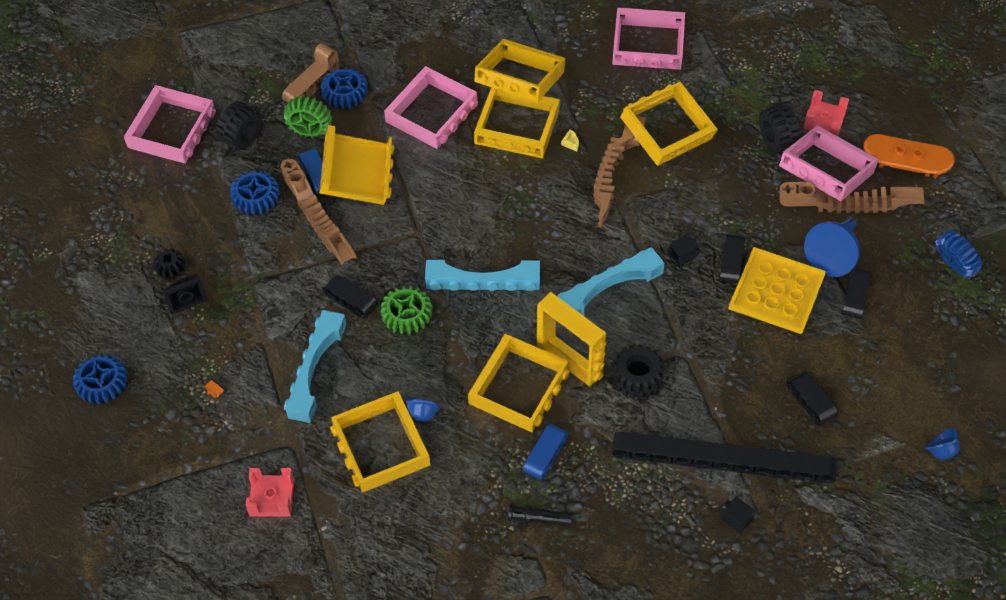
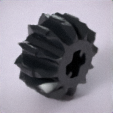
M173 247L169 251L166 248L164 252L158 251V256L153 257L154 270L159 277L163 276L165 280L168 277L174 279L175 275L181 276V271H185V258L179 250L175 251Z

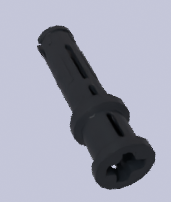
M510 502L508 521L510 522L512 520H519L529 524L531 521L571 526L572 513L534 509L531 505L518 506ZM542 515L560 517V519L542 517Z

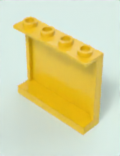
M328 125L324 142L319 193L384 205L386 199L391 196L389 184L392 181L390 170L393 167L391 156L394 152L392 137H389L387 143L335 134L336 126Z

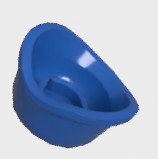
M413 397L406 399L407 410L413 420L420 422L430 421L440 411V406L434 402Z
M954 428L944 430L925 447V450L930 451L939 460H947L954 457L961 447L957 430Z

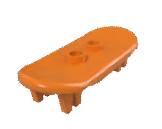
M882 134L868 136L863 144L866 153L879 159V167L883 168L885 165L892 168L925 173L927 177L933 174V178H937L940 174L949 171L955 162L953 153L943 146Z

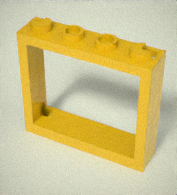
M502 39L475 67V82L539 102L563 75L566 58ZM503 58L549 73L537 85L494 71L493 68Z
M681 82L674 85L669 84L661 91L656 90L648 97L643 96L637 102L629 103L628 106L623 108L620 117L657 166L712 140L718 130ZM675 98L700 131L661 149L636 115Z
M491 87L474 131L475 144L543 158L560 111V99L543 96L539 102H535ZM497 100L549 111L550 114L540 141L484 129L494 101Z
M550 292L537 304V347L567 360L568 370L589 387L597 380L600 381L604 375L606 332ZM556 321L589 345V361L556 336Z
M504 334L468 393V402L476 408L533 433L535 427L541 425L544 412L549 411L553 396L558 395L561 389V382L569 376L568 361ZM509 351L557 372L531 418L482 397Z
M399 391L331 417L333 426L330 427L332 435L333 437H338L339 442H337L339 451L341 454L345 453L347 457L344 459L348 470L352 469L354 475L351 477L355 487L359 486L362 493L430 466L429 454ZM395 409L417 457L363 478L342 429Z

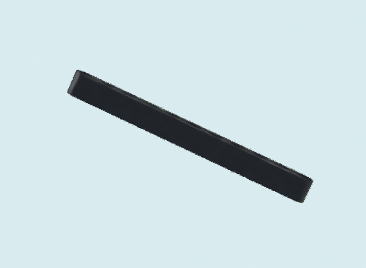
M616 432L613 437L612 455L617 458L819 483H833L836 481L837 460L829 456L630 432Z

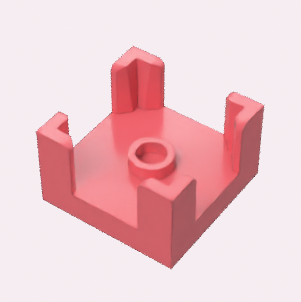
M815 90L810 108L805 117L803 129L811 131L818 125L838 136L849 99L841 97L838 106L821 101L823 92Z
M250 468L249 480L251 491L250 497L246 498V508L249 516H291L294 477L291 468H281L282 475H262L260 468Z

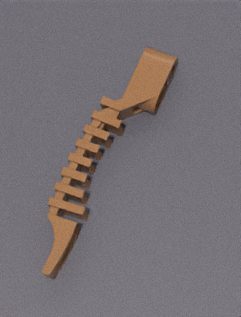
M636 116L645 127L646 117ZM626 124L622 137H611L610 144L608 143L607 150H605L602 163H600L593 191L594 203L600 209L597 227L603 226L610 209V199L613 200L614 197L612 194L614 186H611L612 172L615 170L614 166H618L617 159L623 160L622 152L632 147L640 146L639 141Z
M294 159L282 161L281 170L285 182L295 195L299 207L302 208L304 215L310 221L311 226L314 227V231L318 233V237L322 240L327 250L336 256L341 265L352 258H357L348 241L340 233L339 228L329 220L321 204L318 203L317 197L313 194L306 176Z
M785 182L780 186L779 201L783 206H817L818 212H823L824 208L827 212L831 213L832 211H837V213H841V211H846V213L855 211V213H860V211H864V213H869V211L878 213V211H894L896 208L907 204H924V192L921 187H890V195L886 196V187H881V196H877V189L872 190V196H868V191H863V197H859V192H854V197H850L849 194L842 201H839L816 188L811 182Z

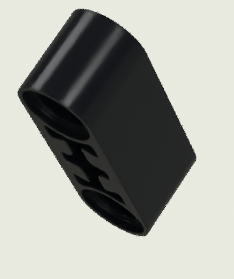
M726 234L719 281L738 284L745 237Z
M858 268L851 270L842 315L861 319L871 271Z
M335 275L323 288L324 293L330 299L363 319L367 318L378 305L377 300L371 294L340 275Z
M802 371L786 380L789 391L815 424L820 426L837 416L834 404L808 372Z

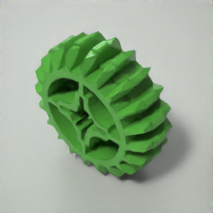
M302 95L299 98L295 96L284 109L285 124L289 125V129H293L294 133H299L300 136L304 135L306 138L311 136L313 139L316 136L320 138L322 135H325L328 125H331V111L327 110V105H322V101L318 102L315 98L311 99L309 96L305 98Z
M403 286L402 290L395 288V293L389 291L388 297L384 296V302L381 304L380 311L382 320L388 329H393L394 333L400 330L401 335L404 332L410 335L413 330L418 333V328L424 329L425 324H429L432 316V304L430 298L426 297L425 291L420 293L419 288L413 290L412 286L409 289ZM416 304L421 307V311L417 309ZM392 310L396 311L397 317L392 314Z

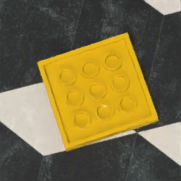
M753 247L728 309L802 334L826 271Z

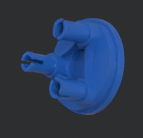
M848 218L845 222L841 223L822 222L814 226L807 233L804 241V250L809 263L813 267L826 271L825 275L839 277L849 273L856 266L860 258V247L855 234L852 232L857 227L855 219L850 222L852 218Z

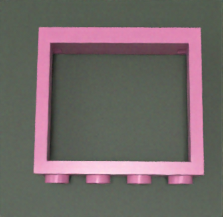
M617 8L612 65L681 70L685 12ZM621 25L678 29L677 55L619 51Z
M425 66L384 110L385 121L438 149L441 144L447 141L448 136L456 131L458 125L466 120L470 111L477 107V92ZM428 84L464 101L436 134L400 116Z
M155 85L124 135L127 148L186 164L188 158L192 156L195 146L199 144L203 132L207 130L211 118H214L216 114L213 100ZM162 102L202 112L181 149L141 138Z
M817 125L783 152L779 166L804 181L813 183L818 189L842 201L874 173L879 159ZM812 145H815L856 168L859 172L844 184L800 159L799 156Z

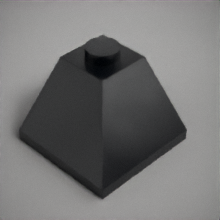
M197 273L186 276L163 290L171 315L207 301L201 279Z

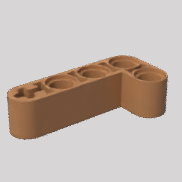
M324 43L318 44L314 51L315 62L284 90L282 99L289 102L295 96L299 98L301 95L305 98L307 96L311 98L321 88V83L327 73H331L332 69L338 70V52Z

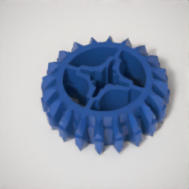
M347 67L345 69L338 68L337 71L332 69V72L327 73L321 83V94L325 102L330 106L334 105L336 109L338 107L342 109L348 107L350 109L353 105L357 107L358 103H362L363 99H366L368 93V84L364 75L360 74L359 70L355 71L353 68L350 70Z
M256 169L254 173L248 171L246 175L241 173V178H236L235 182L232 183V188H230V198L234 207L238 208L240 212L245 211L246 215L250 212L254 216L257 212L262 215L264 210L269 212V207L274 208L275 203L278 202V197H280L279 185L276 179L271 177L270 173L265 174L263 170L260 173Z
M948 230L936 240L937 251L944 259V262L953 271L962 275V277L969 278L982 268V260L978 252L959 233Z
M102 353L99 357L93 355L92 359L85 358V363H79L80 368L75 369L76 375L73 376V386L76 393L84 401L88 400L91 404L96 401L100 405L103 400L108 403V399L112 398L115 400V395H121V389H126L125 383L128 382L127 371L123 363L116 356L112 358L108 354L104 357Z

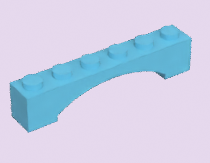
M651 247L640 251L631 258H626L616 266L609 267L599 275L592 276L588 281L577 284L567 292H561L557 297L584 316L586 305L601 291L628 280L646 279L648 282L663 274L664 262Z
M426 260V289H450L453 291L540 290V261L521 260V264L510 269L490 273H477L449 266L445 263V260Z
M322 310L320 317L316 318L315 331L310 334L309 347L304 350L303 363L298 366L296 382L292 383L290 398H287L284 404V410H286L288 419L311 423L317 408L315 397L311 396L310 392L312 375L317 362L326 349L336 340L341 341L346 328L344 314Z

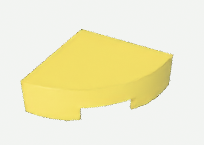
M569 129L561 141V145L577 152L579 149V139L576 133Z

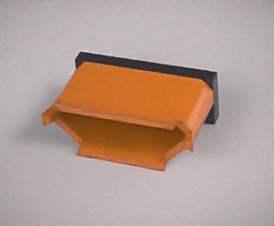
M211 379L203 386L215 398H218L223 392L226 393V389L214 379Z

